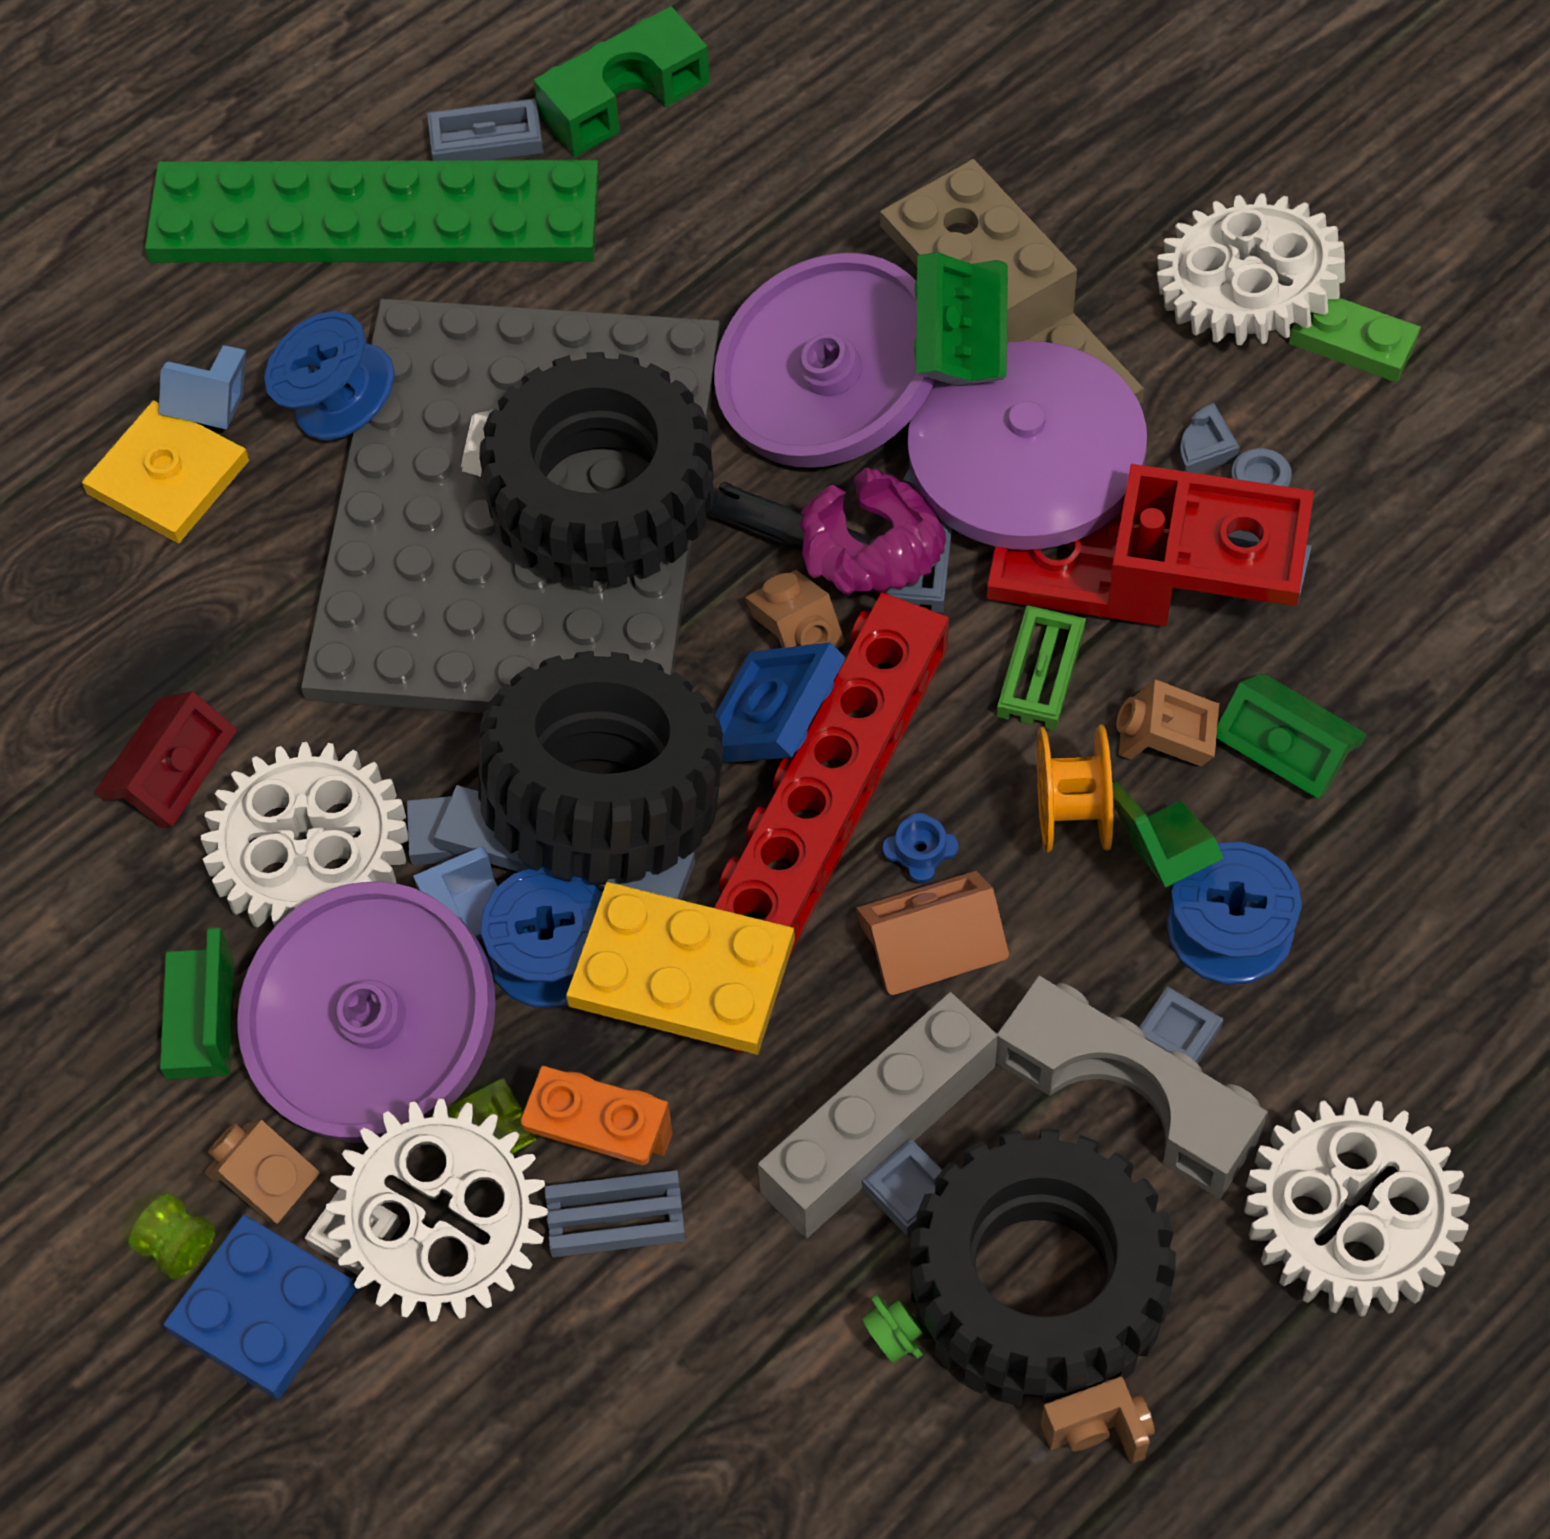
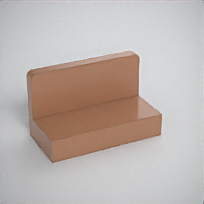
M977 871L856 907L861 929L874 945L884 987L891 995L1006 960L1009 956L994 889Z

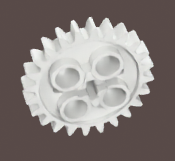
M1259 194L1254 204L1246 205L1242 196L1238 195L1235 197L1234 207L1226 209L1220 202H1213L1214 214L1210 216L1195 210L1192 212L1194 226L1178 223L1175 226L1177 238H1165V253L1158 255L1157 258L1160 295H1163L1166 311H1175V319L1178 325L1191 321L1192 334L1194 335L1212 328L1213 342L1217 343L1227 333H1235L1236 344L1242 345L1248 334L1255 333L1261 344H1265L1268 340V331L1276 329L1280 335L1288 338L1290 337L1289 324L1293 322L1309 328L1311 327L1310 312L1326 315L1328 313L1327 299H1339V283L1345 282L1344 243L1338 241V228L1336 226L1326 227V215L1324 213L1315 214L1310 217L1309 204L1306 202L1298 205L1293 210L1289 209L1287 196L1281 197L1274 205H1267L1265 194Z
M302 742L298 757L289 759L282 746L276 747V763L269 766L259 757H253L252 761L256 773L248 777L243 773L234 771L231 775L237 789L235 793L217 790L215 795L222 810L207 811L205 813V819L211 832L202 834L201 841L208 854L203 858L208 874L214 877L212 882L218 896H228L227 900L232 912L237 915L248 909V915L252 925L255 927L263 924L269 916H272V922L275 927L291 911L307 900L336 887L359 882L397 883L393 868L390 865H402L406 862L403 846L400 845L409 841L406 823L402 821L406 818L402 800L395 799L397 795L392 780L386 779L381 781L379 768L375 762L361 769L359 756L355 750L350 751L341 761H338L334 745L331 743L326 745L320 757L312 756L308 742ZM349 804L340 812H326L333 805ZM286 808L277 816H264L271 809ZM335 859H348L347 863L339 868H325L329 862ZM277 862L285 863L276 872H262L270 864Z
M1347 1098L1342 1115L1336 1116L1328 1103L1321 1101L1317 1109L1315 1122L1298 1110L1294 1113L1291 1123L1293 1133L1277 1125L1273 1129L1270 1139L1274 1148L1259 1147L1255 1163L1261 1169L1250 1170L1246 1187L1256 1194L1247 1196L1244 1213L1260 1217L1252 1223L1249 1237L1250 1240L1255 1241L1270 1240L1263 1251L1261 1262L1263 1265L1283 1261L1286 1264L1279 1282L1282 1286L1292 1283L1299 1277L1307 1282L1303 1301L1310 1302L1322 1290L1329 1293L1330 1312L1336 1313L1344 1297L1353 1298L1359 1316H1365L1371 1299L1377 1297L1387 1313H1392L1398 1303L1399 1290L1415 1304L1420 1300L1424 1292L1422 1280L1429 1285L1438 1287L1445 1275L1441 1264L1448 1266L1455 1264L1461 1250L1453 1242H1462L1469 1226L1457 1218L1465 1214L1470 1203L1469 1198L1453 1194L1459 1188L1464 1175L1462 1171H1442L1451 1150L1449 1147H1442L1432 1151L1428 1150L1426 1144L1432 1132L1429 1126L1420 1129L1413 1135L1405 1130L1408 1122V1112L1403 1110L1392 1122L1383 1120L1382 1102L1376 1101L1371 1107L1369 1115L1365 1116L1359 1115L1354 1099ZM1345 1152L1356 1153L1366 1161L1368 1167L1360 1170L1348 1168L1342 1164L1337 1155ZM1393 1166L1397 1169L1396 1173L1375 1188L1368 1208L1363 1205L1358 1206L1342 1223L1336 1235L1326 1245L1319 1246L1315 1243L1314 1239L1325 1234L1339 1221L1345 1204L1349 1206L1355 1205L1370 1189L1376 1177L1386 1167ZM1301 1196L1311 1197L1321 1204L1324 1211L1314 1215L1303 1213L1296 1208L1292 1200ZM1394 1197L1408 1198L1416 1204L1420 1213L1415 1215L1401 1214L1392 1207L1389 1199ZM1353 1241L1362 1242L1372 1249L1376 1258L1368 1261L1357 1260L1348 1254L1344 1244Z
M438 1099L433 1117L430 1118L423 1117L421 1109L415 1101L410 1102L409 1122L402 1125L390 1112L383 1113L387 1133L379 1137L374 1132L363 1128L360 1133L369 1148L364 1155L350 1150H344L342 1153L346 1161L354 1168L352 1176L334 1175L330 1180L335 1186L346 1191L345 1200L326 1204L328 1212L345 1216V1224L329 1232V1239L337 1241L349 1240L352 1246L338 1260L339 1265L348 1266L360 1262L364 1269L357 1277L354 1286L360 1289L376 1280L381 1284L376 1304L382 1307L396 1293L403 1297L401 1310L402 1316L406 1318L412 1313L418 1301L426 1302L430 1321L437 1320L441 1304L445 1302H451L454 1312L459 1319L464 1318L466 1298L472 1295L486 1309L491 1307L492 1303L488 1286L495 1282L501 1288L511 1292L515 1287L506 1272L509 1266L513 1265L521 1269L530 1270L533 1265L519 1251L522 1244H542L544 1239L537 1232L527 1228L529 1220L538 1219L548 1214L547 1208L529 1204V1195L545 1187L544 1180L524 1179L522 1172L535 1161L534 1154L514 1158L510 1151L515 1146L519 1134L515 1131L500 1140L493 1136L498 1116L495 1114L489 1116L480 1127L472 1124L473 1110L470 1103L465 1104L457 1119L448 1118L444 1099ZM421 1145L438 1147L446 1158L444 1173L432 1182H421L414 1179L407 1169L409 1154ZM393 1175L430 1199L435 1200L441 1192L449 1194L452 1197L449 1204V1209L452 1213L487 1232L490 1236L489 1243L481 1245L444 1221L436 1223L433 1229L426 1227L422 1223L426 1215L424 1209L385 1186V1178ZM478 1180L495 1182L503 1193V1206L497 1214L491 1217L480 1218L475 1216L465 1205L464 1195L466 1189ZM394 1202L400 1204L410 1215L408 1231L403 1237L395 1241L379 1239L371 1229L373 1212L385 1203ZM442 1238L459 1240L468 1252L466 1267L461 1273L453 1277H443L436 1274L428 1263V1253L431 1246Z

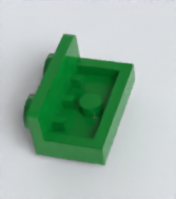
M939 252L917 255V279L914 286L917 300V325L914 341L916 374L956 386L1003 380L1007 375V263L1000 260H992L971 264Z

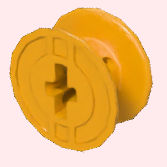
M1100 724L1096 728L1094 756L1051 758L1046 729L1044 727L1038 729L1037 791L1040 830L1045 854H1049L1053 849L1054 822L1097 820L1102 848L1104 851L1111 849L1113 838V787L1109 743L1104 724Z

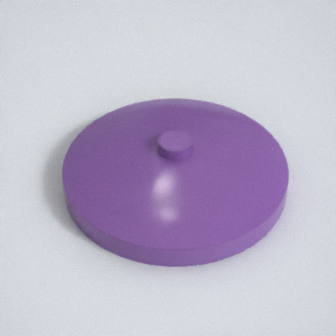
M837 253L815 257L791 266L769 279L751 294L738 309L726 328L718 348L714 368V384L719 406L740 439L759 455L771 461L795 467H824L840 464L869 453L891 439L906 426L925 402L935 382V379L916 374V359L914 356L917 325V300L914 292L915 279L905 270L885 259L859 253Z
M1041 341L1008 342L1007 375L1003 380L961 386L935 380L925 402L909 423L908 453L911 475L916 489L928 506L931 507L939 519L966 537L981 543L1008 549L1030 550L1056 547L1074 542L1099 530L1123 510L1130 465L1145 466L1146 422L1138 399L1128 384L1112 368L1099 359L1075 348L1056 343Z
M359 882L330 889L307 900L282 919L265 938L248 968L241 989L237 1014L238 1038L244 1064L258 1091L267 1102L281 1115L298 1126L316 1135L343 1142L365 1143L360 1133L363 1128L382 1137L387 1133L383 1113L390 1112L402 1125L409 1122L410 1102L415 1101L421 1109L423 1117L430 1118L433 1117L438 1099H444L448 1108L467 1088L485 1057L493 1031L496 1005L492 972L488 959L473 932L456 914L432 896L415 888L390 882Z

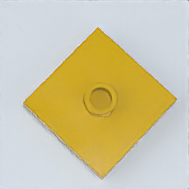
M153 400L82 481L86 494L179 544L249 462V458L245 448L196 422L159 414V403Z

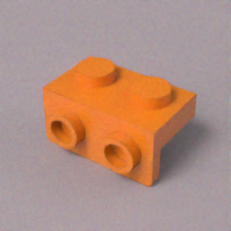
M541 1066L521 1118L522 1128L526 1132L639 1165L648 1164L652 1153L665 1156L673 1134L667 1101L657 1099L643 1091L622 1089L595 1081L580 1073L563 1072L546 1066Z

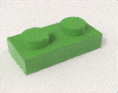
M1342 298L1327 299L1328 313L1326 315L1310 312L1311 327L1305 328L1297 323L1294 324L1289 340L1290 345L1398 383L1418 341L1421 329L1418 325Z

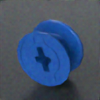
M330 311L316 314L297 324L279 341L269 357L264 379L269 396L279 406L295 410L298 426L309 437L325 441L345 437L366 425L381 410L389 397L395 372L392 358L380 346L366 343L363 326L351 314Z
M1241 841L1217 843L1224 859L1173 885L1171 892L1172 903L1166 919L1169 943L1180 961L1201 978L1225 985L1253 983L1272 974L1289 955L1295 934L1294 930L1302 908L1299 883L1287 864L1265 848ZM1229 911L1238 912V916L1229 914Z
M541 867L539 871L530 868L513 874L494 889L483 908L481 936L488 952L487 959L494 981L510 998L533 1008H561L568 1005L566 995L602 896L601 891L595 885H589L588 879L573 877L571 882L554 878L551 870L545 867ZM553 934V938L549 940H543L542 936Z

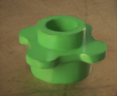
M878 1294L871 1297L876 1308L862 1317V1320L886 1356L895 1363L911 1352L917 1358L924 1355L915 1341L924 1332L906 1305L900 1299L890 1305L886 1299L883 1300Z

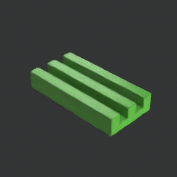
M1026 606L998 702L997 717L1009 720L1010 714L1021 716V723L1033 725L1034 719L1044 721L1046 729L1057 731L1085 631L1086 618ZM1036 623L1047 625L1026 700L1015 698ZM1060 628L1070 630L1049 705L1041 704L1039 701Z

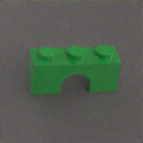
M670 6L651 17L642 19L635 26L607 41L597 43L590 50L560 66L549 69L545 74L535 78L534 87L539 118L571 155L576 157L620 133L616 95L618 93L632 89L644 90L654 95L666 108L710 84L708 46Z

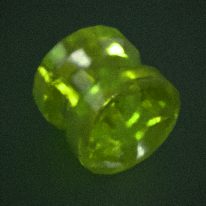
M167 1193L152 1202L140 1215L129 1236V1246L141 1257L153 1256L158 1260L161 1272L170 1279L177 1280L188 1274L203 1259L214 1239L215 1227L203 1216H190L186 1213L184 1202L174 1194Z

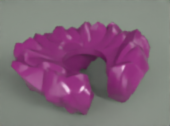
M865 468L855 475L853 481L859 507L882 516L892 527L883 536H878L871 545L863 544L849 534L846 527V516L843 511L845 492L836 486H828L803 509V518L800 522V527L805 533L802 555L808 574L813 578L824 576L847 596L853 591L864 592L873 589L881 594V592L884 593L889 587L901 590L905 585L913 586L918 583L922 575L931 573V568L940 561V555L945 552L946 533L938 521L937 515L928 506L923 497L911 485L900 482L892 475L883 474L878 469L871 470L870 468Z

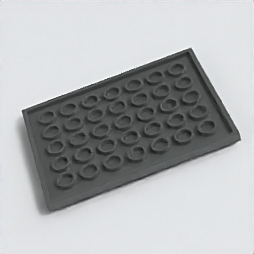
M381 299L372 345L380 346L392 358L395 377L391 393L381 410L366 425L353 432L301 686L305 700L484 714L490 707V700L506 683L510 685V680L530 666L532 669L537 670L539 669V664L545 659L558 655L561 656L562 660L574 658L576 652L594 651V656L611 657V652L625 653L629 655V660L640 663L646 658L661 664L664 672L668 675L674 673L692 545L691 540L687 539L688 551L673 563H670L667 559L660 562L661 571L642 579L639 573L627 577V584L612 587L609 586V580L594 581L593 587L574 586L573 578L563 576L561 582L554 581L540 575L538 563L533 568L526 567L513 556L512 547L503 545L495 531L494 521L490 518L483 477L463 472L461 463L471 417L474 413L493 409L499 410L498 400L512 385L518 389L523 386L521 378L537 367L543 372L553 367V360L569 355L571 361L587 359V352H604L605 358L618 359L619 353L639 358L640 366L647 368L652 363L668 371L671 383L678 380L693 393L694 403L702 407L708 424L714 385L715 361L720 341V321ZM612 447L590 448L572 454L562 460L551 470L547 478L555 484L572 491L585 493L605 492L622 487L633 481L649 466V463L637 454L624 449Z

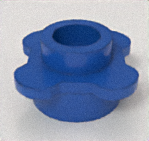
M924 813L910 815L899 825L896 835L886 838L883 843L884 857L891 862L898 861L909 870L910 878L918 883L931 881L935 876V869L945 859H952L958 853L956 837L952 834H946L940 822ZM917 844H924L926 850L918 852L914 847Z

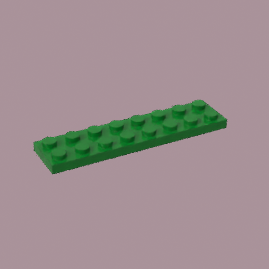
M598 160L158 162L145 250L149 263L594 262L600 177Z

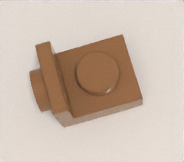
M1153 680L1137 695L1129 697L1120 708L1116 721L1117 731L1121 732L1119 756L1132 760L1145 748L1150 747L1202 767L1215 757L1219 703L1159 680Z
M1123 1377L1045 1404L1040 1422L1050 1450L1069 1444L1072 1451L1090 1448L1110 1436L1108 1429L1115 1427L1131 1464L1145 1459L1150 1443L1148 1436L1155 1433L1153 1420L1143 1397L1140 1394L1131 1396Z

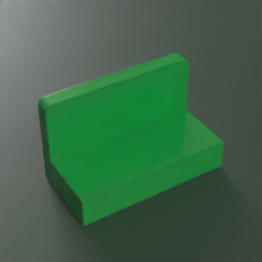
M1261 673L1239 683L1217 725L1216 738L1319 799L1326 795L1348 753L1360 747L1367 734L1273 678Z
M1117 781L1112 783L1113 805L1134 850L1165 888L1224 859L1213 834L1181 800L1147 817L1144 811Z
M221 927L207 929V946L204 950L166 952L160 1070L165 1080L230 1076L234 957Z

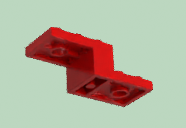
M1131 464L1123 510L1099 530L1079 540L1064 544L1072 551L1068 558L1052 560L1044 556L1040 551L1041 549L1022 550L995 546L987 585V599L1167 627L1173 588L1297 606L1314 491ZM1244 530L1256 535L1260 543L1248 548L1239 547L1233 544L1227 536L1232 532Z

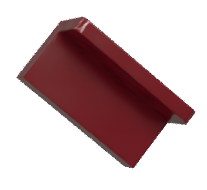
M193 691L162 697L150 710L97 787L95 794L104 801L125 798L160 828L173 827L238 729Z

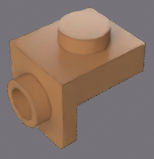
M797 570L770 578L764 583L763 588L745 597L752 617L779 638L782 648L828 642L839 648L844 644V637L829 594Z
M262 1120L247 1123L242 1128L236 1123L232 1124L210 1148L208 1153L215 1160L204 1172L213 1182L222 1181L270 1224H278L320 1174L313 1165Z

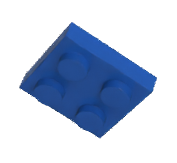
M831 642L749 652L715 713V716L720 721L723 732L722 746L724 748L722 763L792 757L806 740L807 728L820 704L832 692L834 679L846 657Z
M243 1214L163 1325L171 1336L278 1401L357 1288L354 1286L353 1279Z

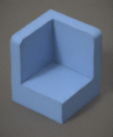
M223 345L210 371L178 363L165 362L160 371L159 414L227 429L243 398L246 350Z
M478 847L413 875L417 890L443 903L467 925L477 940L482 938L483 908L494 889L498 887L493 877L489 856L484 847Z

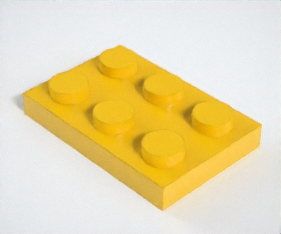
M606 882L566 995L568 1006L758 1055L795 941L794 928Z

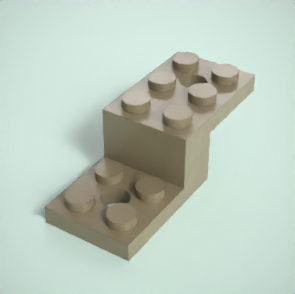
M974 159L880 211V226L916 266L917 255L939 252L971 264L992 260H1000L1007 263V343L1041 341L1056 343L1085 352L1099 359L1121 376L1135 394L1139 404L1142 403L1144 388L1073 313L1077 268ZM954 223H965L971 225L975 230L965 235L959 232H949L946 228Z

